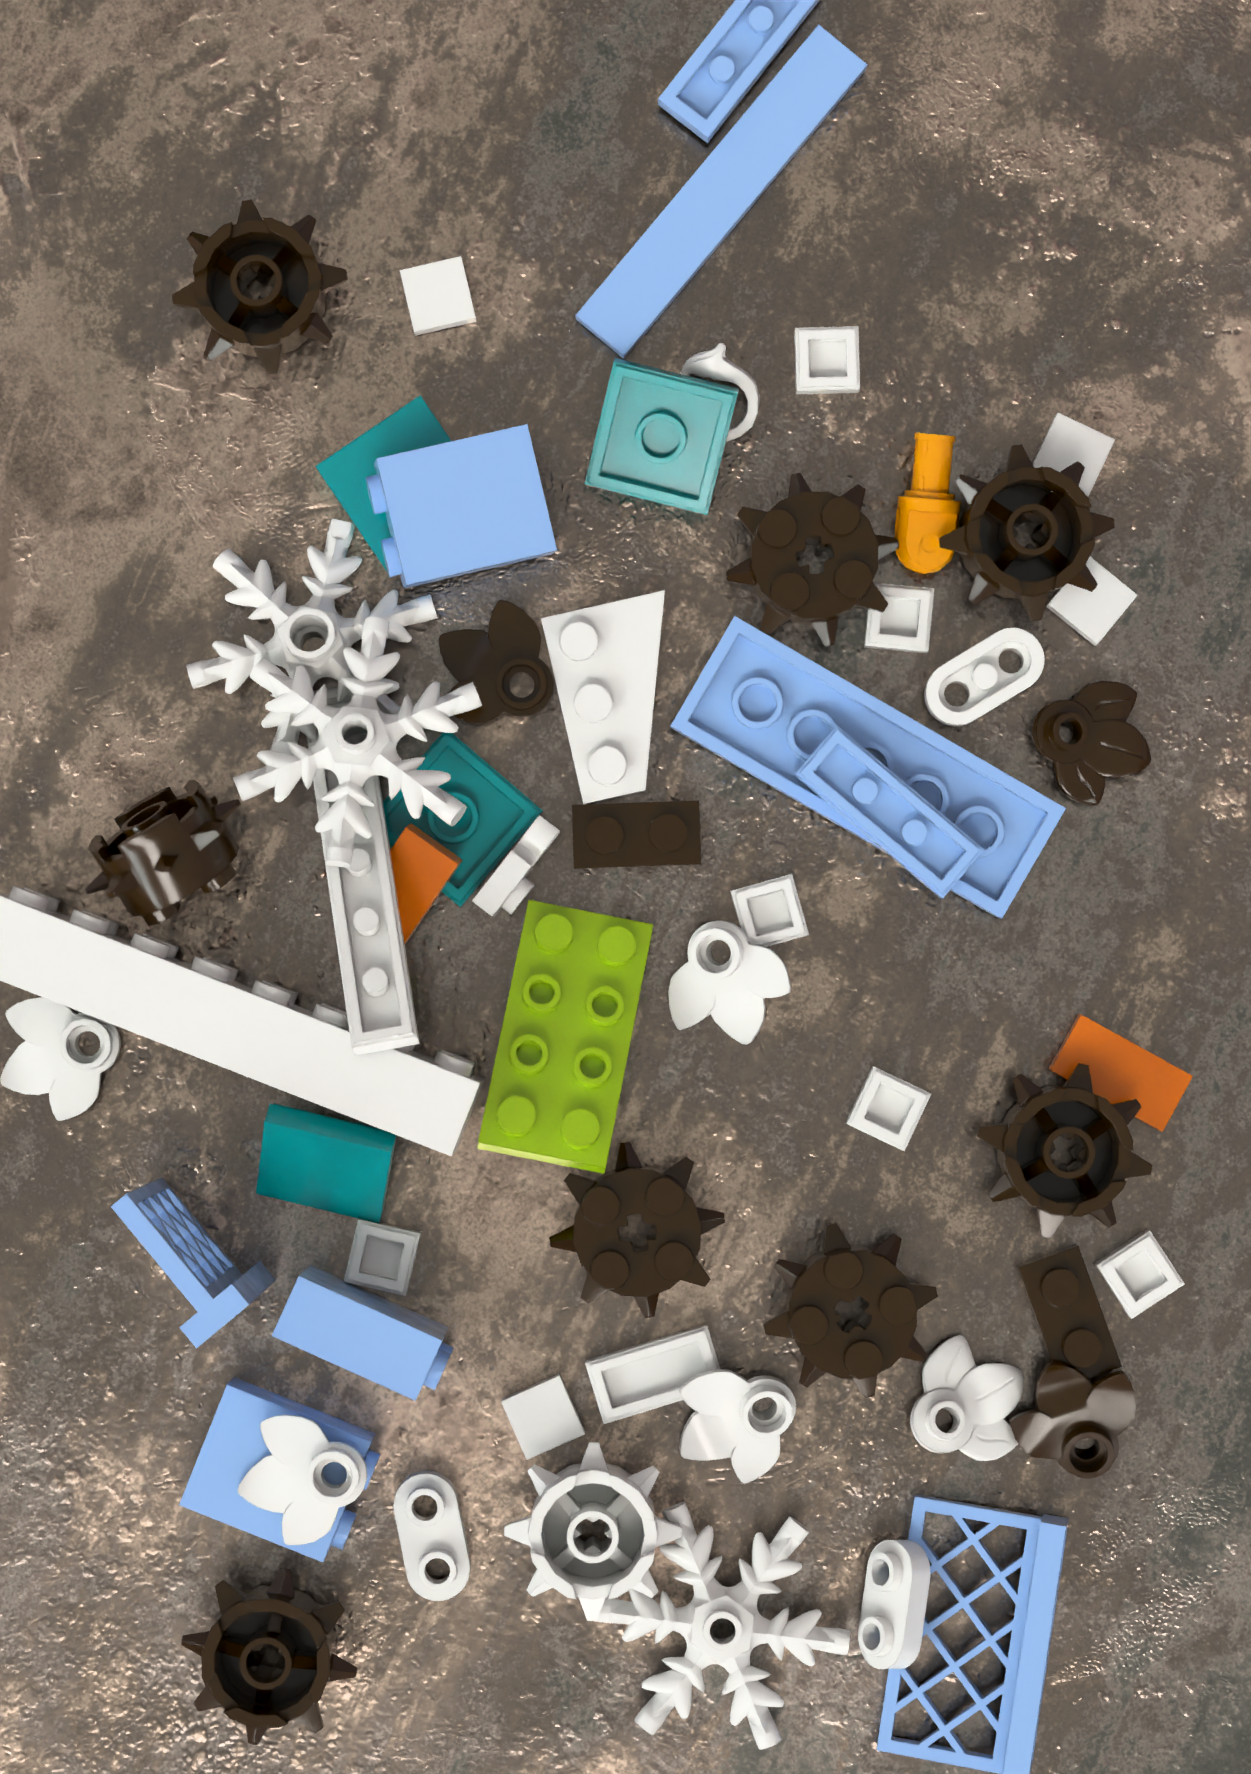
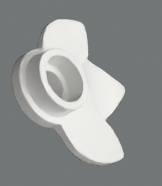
M723 920L708 922L700 926L691 936L687 950L688 962L679 968L670 980L668 990L669 1008L672 1020L679 1030L694 1026L711 1015L714 1021L729 1036L741 1044L747 1045L754 1040L764 1023L766 1011L765 998L780 997L791 992L789 974L785 963L773 950L750 944L745 932L737 925ZM717 940L724 941L730 948L731 955L725 964L715 961L711 954L712 945Z
M44 997L24 1000L6 1010L5 1015L8 1022L25 1042L17 1047L7 1061L0 1077L2 1086L22 1094L41 1095L49 1093L51 1109L58 1121L76 1117L87 1111L99 1095L101 1073L109 1069L119 1056L121 1039L116 1026L85 1013L76 1014L69 1007ZM87 1031L95 1033L100 1040V1048L93 1056L83 1054L78 1045L79 1038Z
M957 1335L945 1340L928 1356L922 1367L924 1394L915 1402L910 1416L911 1430L915 1439L922 1447L931 1452L950 1453L960 1450L976 1461L996 1460L1006 1455L1018 1445L1010 1424L1004 1418L1014 1410L1021 1399L1024 1382L1022 1371L1019 1368L1003 1363H986L976 1367L970 1346L964 1336ZM942 1408L949 1411L953 1418L952 1428L947 1433L940 1431L935 1422L936 1414Z
M714 1369L697 1374L681 1386L679 1390L681 1397L687 1405L695 1410L686 1422L681 1434L679 1450L680 1455L684 1459L710 1461L731 1458L733 1469L737 1477L744 1484L761 1477L773 1467L780 1456V1435L792 1423L796 1413L794 1395L790 1387L783 1380L769 1375L756 1376L747 1380L732 1370ZM766 1397L773 1399L772 1406L766 1411L758 1412L752 1409L753 1404L759 1399Z
M278 1415L267 1418L261 1422L260 1429L263 1440L271 1454L264 1457L249 1470L239 1484L238 1493L258 1508L284 1513L282 1518V1535L286 1545H302L315 1542L331 1530L339 1507L352 1503L363 1491L367 1481L366 1463L362 1455L351 1445L338 1441L330 1442L320 1426L311 1419L295 1415ZM331 1462L343 1465L347 1472L346 1481L339 1485L328 1483L323 1475L324 1466Z

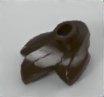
M505 600L497 602L491 614L488 632L462 629L440 635L439 646L444 664L452 676L459 681L450 692L473 682L482 704L481 707L471 711L453 715L466 723L485 724L504 713L515 717H529L542 711L551 700L554 681L550 669L539 658L541 647L540 631L535 622L515 604ZM519 674H526L534 680V690L527 697H517L510 691L512 679Z
M1112 681L1088 683L1072 700L1053 701L1045 705L1037 714L1032 729L1035 746L1043 757L1053 762L1057 785L1070 799L1082 804L1097 806L1104 793L1105 777L1121 778L1133 776L1149 766L1151 754L1146 739L1135 726L1126 722L1137 698V692L1130 686ZM1065 720L1069 721L1073 726V738L1068 743H1065L1059 735L1060 725Z
M1060 1362L1047 1364L1036 1382L1038 1409L1019 1413L1010 1419L1014 1437L1019 1446L1035 1458L1057 1459L1063 1469L1080 1478L1090 1479L1099 1477L1106 1473L1115 1462L1119 1451L1117 1436L1132 1423L1135 1417V1394L1130 1379L1123 1371H1117L1091 1384L1087 1376L1072 1365ZM1082 1439H1096L1095 1444L1088 1449L1075 1447V1444Z

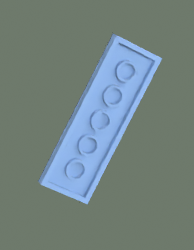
M734 616L670 728L883 851L794 776L836 725L839 726L984 849L950 891L998 919H1002L1066 808Z

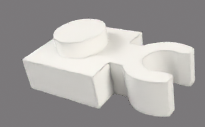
M539 815L472 901L494 918L502 908L512 915L535 885L526 878L557 838L560 831Z

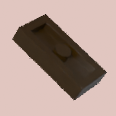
M699 800L572 805L574 869L701 865Z
M1074 1244L1016 1265L1050 1362L1072 1365L1084 1373L1088 1379L1122 1367L1078 1245Z

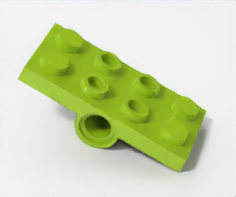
M528 900L477 1149L605 1174L654 924Z

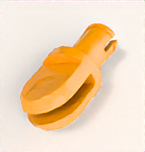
M915 433L911 490H904V496H898L894 538H898L899 548L895 552L900 562L906 568L914 572L928 574L944 568L952 560L954 554L953 551L939 548L938 538L958 529L961 501H955V494H949L953 443H955L956 436Z

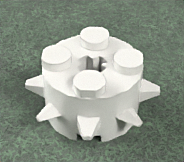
M589 1442L582 1462L579 1464L569 1465L557 1474L551 1473L535 1464L528 1470L538 1493L534 1501L532 1515L504 1525V1536L526 1544L531 1548L532 1562L537 1568L527 1588V1592L532 1597L551 1588L556 1589L567 1598L576 1599L579 1597L587 1621H597L607 1597L608 1600L618 1598L631 1588L650 1598L658 1593V1589L649 1572V1568L653 1563L655 1548L682 1538V1527L655 1516L653 1501L649 1494L660 1472L654 1466L631 1475L617 1465L607 1464L599 1442ZM584 1519H588L591 1522H595L598 1519L606 1522L604 1534L607 1536V1539L601 1542L598 1538L592 1536L583 1541L579 1538V1535L582 1533V1524L580 1522Z

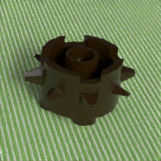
M251 199L242 201L236 224L233 225L230 222L222 225L210 237L193 231L189 234L187 240L198 255L193 264L194 282L172 294V301L174 306L199 311L210 327L211 332L203 354L206 358L213 360L229 348H232L247 356L258 357L267 375L278 374L281 357L287 352L296 350L308 338L327 344L331 341L333 335L322 320L326 307L327 292L346 282L348 277L346 269L318 263L313 249L309 245L316 223L315 218L307 215L292 226H288L273 218L263 217L264 220H262ZM266 277H270L269 283L273 289L272 292L265 298L259 296L257 300L252 299L253 296L248 289V284L255 278L263 284Z
M1022 444L1012 445L1005 472L1000 473L988 483L962 474L956 479L955 483L968 504L960 517L959 528L938 538L939 548L957 552L962 556L965 568L975 578L968 598L973 604L976 605L995 593L1003 598L1020 600L1030 620L1040 621L1042 620L1050 592L1065 586L1067 583L1091 592L1097 587L1098 583L1086 566V563L1094 549L1095 539L1093 538L1115 528L1114 518L1090 512L1091 504L1089 498L1079 487L1085 468L1080 462L1073 463L1061 472L1051 467L1034 468ZM1027 520L1034 523L1036 528L1031 536L1038 542L1036 548L1031 543L1023 547L1016 541L1015 538L1018 532L1013 527L1014 522L1018 525Z
M795 473L791 475L788 498L779 501L770 511L766 512L748 507L741 508L737 516L752 535L753 540L749 550V558L726 571V576L730 582L753 585L758 599L764 605L766 604L760 628L762 632L769 635L790 620L791 623L798 626H813L823 644L831 646L835 645L838 619L847 616L854 607L884 612L888 602L874 584L873 579L878 570V560L898 549L899 541L898 538L875 535L869 519L861 512L865 488L857 484L842 496L829 492H812L802 474ZM806 545L818 546V552L825 551L829 557L828 560L824 561L820 574H810L809 564L802 567L798 565L796 558L803 555Z
M189 780L184 786L187 791L185 794L176 797L171 788L166 787L139 801L114 818L120 830L109 838L107 842L102 835H96L91 840L88 850L102 872L85 888L86 893L91 894L107 889L106 894L109 899L118 896L132 916H142L147 925L151 926L173 916L181 907L179 901L201 888L204 893H210L223 887L237 874L231 862L237 856L239 846L224 821L241 805L239 799L218 804L215 796L210 798L207 796L199 782Z
M1080 1063L1077 1064L1063 1086H1047L1040 1089L1022 1074L1014 1077L1013 1082L1018 1102L1007 1112L1002 1124L981 1126L977 1137L997 1149V1161L1003 1173L988 1193L992 1202L1020 1197L1026 1203L1036 1207L1040 1233L1042 1237L1052 1238L1066 1216L1082 1217L1090 1213L1108 1228L1116 1224L1112 1200L1124 1189L1127 1182L1125 1179L1151 1175L1153 1166L1131 1152L1133 1150V1139L1127 1125L1141 1109L1138 1100L1134 1099L1111 1104L1107 1099L1093 1094L1089 1065ZM1060 1135L1067 1140L1075 1137L1078 1143L1071 1150L1074 1161L1068 1166L1059 1160L1053 1163L1050 1154L1056 1150L1053 1141Z
M624 1142L620 1143L615 1169L605 1172L597 1181L572 1173L568 1174L564 1182L579 1204L575 1212L574 1225L549 1237L550 1246L553 1248L577 1252L581 1266L588 1273L580 1297L582 1300L590 1303L609 1290L620 1296H633L643 1316L650 1318L655 1316L659 1293L671 1289L680 1280L703 1287L708 1284L711 1279L697 1259L700 1251L701 1235L725 1223V1217L723 1212L695 1206L692 1195L686 1189L694 1164L691 1159L686 1156L662 1171L655 1166L642 1165L631 1143ZM641 1214L644 1224H655V1235H646L647 1244L633 1246L630 1237L620 1236L619 1226H628L627 1216Z
M836 1223L826 1225L822 1252L819 1251L812 1254L803 1264L778 1259L774 1265L775 1270L789 1286L786 1293V1310L763 1324L766 1335L795 1340L799 1351L805 1356L799 1383L803 1386L809 1387L825 1373H829L842 1379L853 1378L863 1396L869 1398L875 1396L878 1373L891 1368L900 1357L923 1362L926 1358L927 1353L913 1336L917 1327V1311L938 1297L935 1286L908 1283L905 1275L896 1267L902 1240L899 1236L892 1234L872 1250L859 1244H849ZM857 1296L865 1299L860 1307L866 1315L860 1322L851 1320L846 1326L837 1323L842 1316L835 1310V1307L841 1299L847 1303H852Z
M280 1568L271 1586H258L252 1590L242 1592L225 1580L216 1584L215 1590L221 1613L210 1631L183 1635L181 1642L182 1646L201 1656L202 1679L205 1687L193 1703L198 1712L222 1706L225 1709L224 1713L230 1719L246 1726L248 1743L252 1745L259 1744L267 1728H280L287 1725L293 1719L314 1733L321 1730L324 1725L318 1701L321 1699L327 1682L354 1678L357 1674L356 1666L336 1655V1634L333 1627L345 1611L342 1603L338 1601L321 1605L315 1602L308 1594L293 1589L291 1571L287 1568ZM264 1644H270L277 1647V1653L283 1654L284 1657L279 1658L275 1667H268L262 1664L264 1655L255 1654V1651L262 1650Z

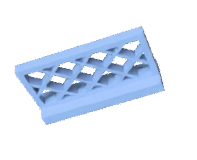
M163 1177L126 1193L111 1206L197 1311L195 1315L179 1327L195 1348H198L276 1281L261 1261L242 1275Z
M915 1495L908 1540L918 1543L924 1549L931 1563L930 1574L937 1571L958 1601L931 1621L926 1616L924 1620L922 1637L926 1634L948 1663L947 1666L921 1684H919L908 1667L888 1670L877 1751L998 1774H1031L1069 1518L1044 1514L1042 1517L930 1496ZM931 1512L952 1516L968 1538L939 1558L923 1536L926 1513ZM966 1519L988 1523L975 1532ZM999 1525L1027 1529L1023 1555L1004 1569H1001L981 1541V1538ZM973 1544L994 1576L965 1595L944 1564ZM1021 1567L1017 1591L1007 1576ZM1000 1582L1016 1604L1015 1613L1012 1620L992 1633L971 1602ZM963 1608L985 1639L956 1659L935 1628ZM1012 1630L1009 1653L1007 1654L998 1640ZM991 1646L1006 1667L1005 1680L983 1696L962 1665ZM954 1672L975 1702L946 1722L925 1691ZM903 1677L912 1691L898 1700L901 1678ZM1002 1695L998 1718L989 1703ZM918 1698L938 1729L921 1741L894 1737L896 1712ZM981 1710L997 1732L993 1755L967 1751L952 1729ZM945 1736L952 1748L932 1743Z

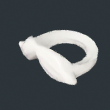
M719 343L714 349L691 356L685 362L679 374L686 376L694 374L702 378L708 377L713 380L728 381L738 385L744 391L747 398V410L743 419L735 426L729 428L727 443L741 437L753 426L759 412L760 394L756 381L745 370L726 358V346L724 343Z

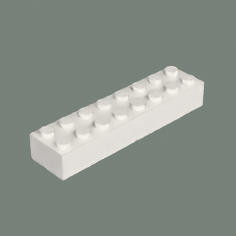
M13 885L10 894L0 893V981L446 1155L452 1156L458 1150L485 1078L473 1074L476 1062L442 1049L437 1051L435 1059L413 1051L415 1045L354 1055L351 1047L347 1012L325 1003L321 1005L316 1003L314 1011L294 1004L298 995L297 992L266 980H262V982L255 980L253 988L235 981L239 970L207 957L200 958L195 956L192 964L175 958L179 949L178 946L145 933L143 935L134 933L132 940L116 935L119 923L86 910L82 912L74 909L71 917L56 912L60 900L27 887L23 889Z

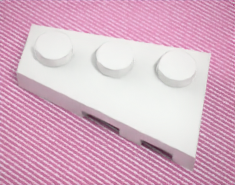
M665 590L541 618L583 804H592L645 792Z

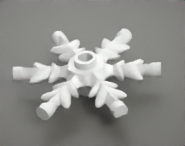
M331 519L324 553L313 545L307 548L308 559L315 578L302 576L303 582L313 594L310 600L302 606H293L286 603V581L274 590L271 570L266 560L258 562L254 573L237 554L228 548L213 563V567L238 588L227 593L225 600L236 605L256 607L257 609L251 613L248 619L271 618L275 627V633L265 644L244 634L247 648L225 641H214L212 647L220 657L186 665L193 689L226 678L225 693L232 694L249 677L255 665L262 658H266L274 665L286 669L291 679H293L296 667L302 665L309 675L312 687L322 677L333 678L338 681V702L340 703L349 693L352 699V692L341 681V677L355 679L345 660L343 650L345 647H351L356 641L362 639L364 619L366 617H380L388 620L390 623L387 638L408 643L412 640V636L404 626L437 619L431 595H425L397 605L399 592L394 589L388 592L371 612L365 599L361 603L355 618L340 616L335 609V599L349 593L353 589L351 586L340 583L349 577L362 563L361 556L346 558L355 525L351 522ZM317 637L325 642L321 648L315 651H302L304 642L309 638ZM383 678L380 682L394 683V685L387 692L376 698L377 705L385 714H398L401 707L391 700L387 694L400 688L399 683ZM273 693L270 695L272 697L277 698V696ZM271 711L261 722L263 728L278 726L270 751L290 755L292 753L288 741L298 744L300 731L311 739L316 738V726L314 723L291 726V723L299 714L275 713Z
M366 617L364 619L360 652L349 646L343 650L345 660L355 679L341 677L342 683L353 694L347 706L342 708L328 706L325 684L314 694L309 675L302 665L296 667L293 679H291L272 662L262 658L250 674V678L277 696V698L265 704L266 710L275 713L299 714L293 720L291 726L314 723L319 732V739L310 749L288 741L292 755L270 750L259 751L257 757L266 766L233 777L239 795L243 802L275 787L274 799L276 802H282L291 793L301 777L308 790L317 769L333 771L338 778L339 786L325 794L321 800L335 803L322 815L315 825L316 832L332 829L325 861L329 866L350 868L355 832L368 839L372 836L370 823L360 806L375 807L373 800L362 790L365 781L369 777L381 775L388 778L391 800L401 789L408 812L414 819H418L421 816L424 804L452 827L461 819L467 808L461 801L438 787L451 779L449 773L437 770H417L425 760V757L402 760L397 753L396 746L398 741L406 734L428 742L423 729L444 733L457 732L458 725L449 717L481 707L482 704L473 682L440 697L441 685L440 682L435 681L426 688L414 706L407 694L403 699L398 714L390 715L383 713L377 705L376 698L391 689L394 683L380 681L397 664L400 654L393 652L383 655L390 622L380 617ZM367 734L365 740L359 744H349L346 742L353 735Z
M681 1502L664 1509L662 1515L665 1520L682 1527V1538L676 1539V1544H663L659 1549L665 1557L685 1569V1571L677 1573L673 1577L678 1581L693 1585L694 1596L692 1601L684 1607L676 1608L667 1593L662 1590L659 1605L653 1598L631 1588L628 1590L631 1601L615 1598L608 1600L607 1597L596 1621L627 1624L628 1626L622 1635V1639L626 1642L636 1640L653 1630H656L655 1644L661 1642L672 1631L680 1633L686 1640L687 1649L684 1657H666L662 1659L672 1670L653 1675L641 1683L642 1688L656 1693L640 1710L634 1721L646 1732L654 1735L674 1706L680 1717L686 1719L691 1710L692 1685L704 1693L705 1684L702 1670L709 1665L718 1664L729 1673L721 1690V1695L735 1690L730 1712L731 1724L736 1726L747 1716L758 1749L763 1750L781 1742L782 1737L768 1707H783L784 1700L772 1689L758 1681L771 1674L768 1671L750 1666V1654L753 1648L760 1644L768 1643L776 1657L782 1661L785 1647L797 1659L808 1666L815 1665L812 1649L847 1655L849 1649L850 1630L817 1627L816 1624L822 1615V1612L818 1609L803 1613L788 1621L789 1607L783 1609L771 1621L761 1616L757 1610V1601L760 1594H778L782 1592L772 1581L788 1577L802 1569V1563L789 1560L788 1558L806 1538L809 1530L796 1519L789 1516L770 1544H768L763 1533H756L752 1547V1566L739 1558L738 1564L742 1581L735 1586L726 1587L721 1585L714 1577L722 1562V1556L709 1560L714 1537L713 1527L707 1525L697 1535L686 1503ZM725 1618L730 1620L735 1626L734 1633L727 1638L713 1637L710 1627L717 1619Z

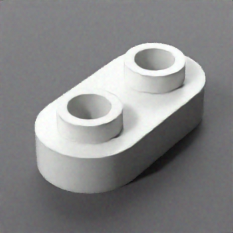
M1006 628L994 633L943 664L931 674L924 690V700L928 711L937 721L948 726H963L975 721L1024 691L1038 680L1043 671L1045 660L1041 644L1031 633L1019 628ZM1010 650L1019 655L1021 667L1018 672L1006 673L1000 668L999 656L1003 651ZM957 683L965 688L967 700L964 705L956 707L946 701L944 691L947 685Z
M431 1470L415 1472L405 1478L400 1484L393 1504L406 1575L410 1586L421 1597L432 1601H444L453 1598L462 1591L468 1581L471 1570V1559L459 1498L455 1486L443 1474ZM421 1495L431 1496L437 1503L436 1513L429 1517L419 1515L413 1506V1502L417 1497ZM440 1558L446 1561L450 1568L449 1575L440 1580L430 1577L426 1571V1564L430 1560Z
M884 1540L875 1546L868 1560L858 1629V1642L864 1659L876 1669H904L915 1661L921 1648L931 1574L927 1554L918 1543L912 1540Z

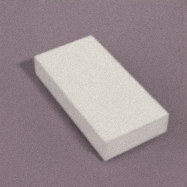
M707 1323L585 1361L603 1424L682 1401L683 1398L679 1390L687 1380L697 1374L720 1369Z

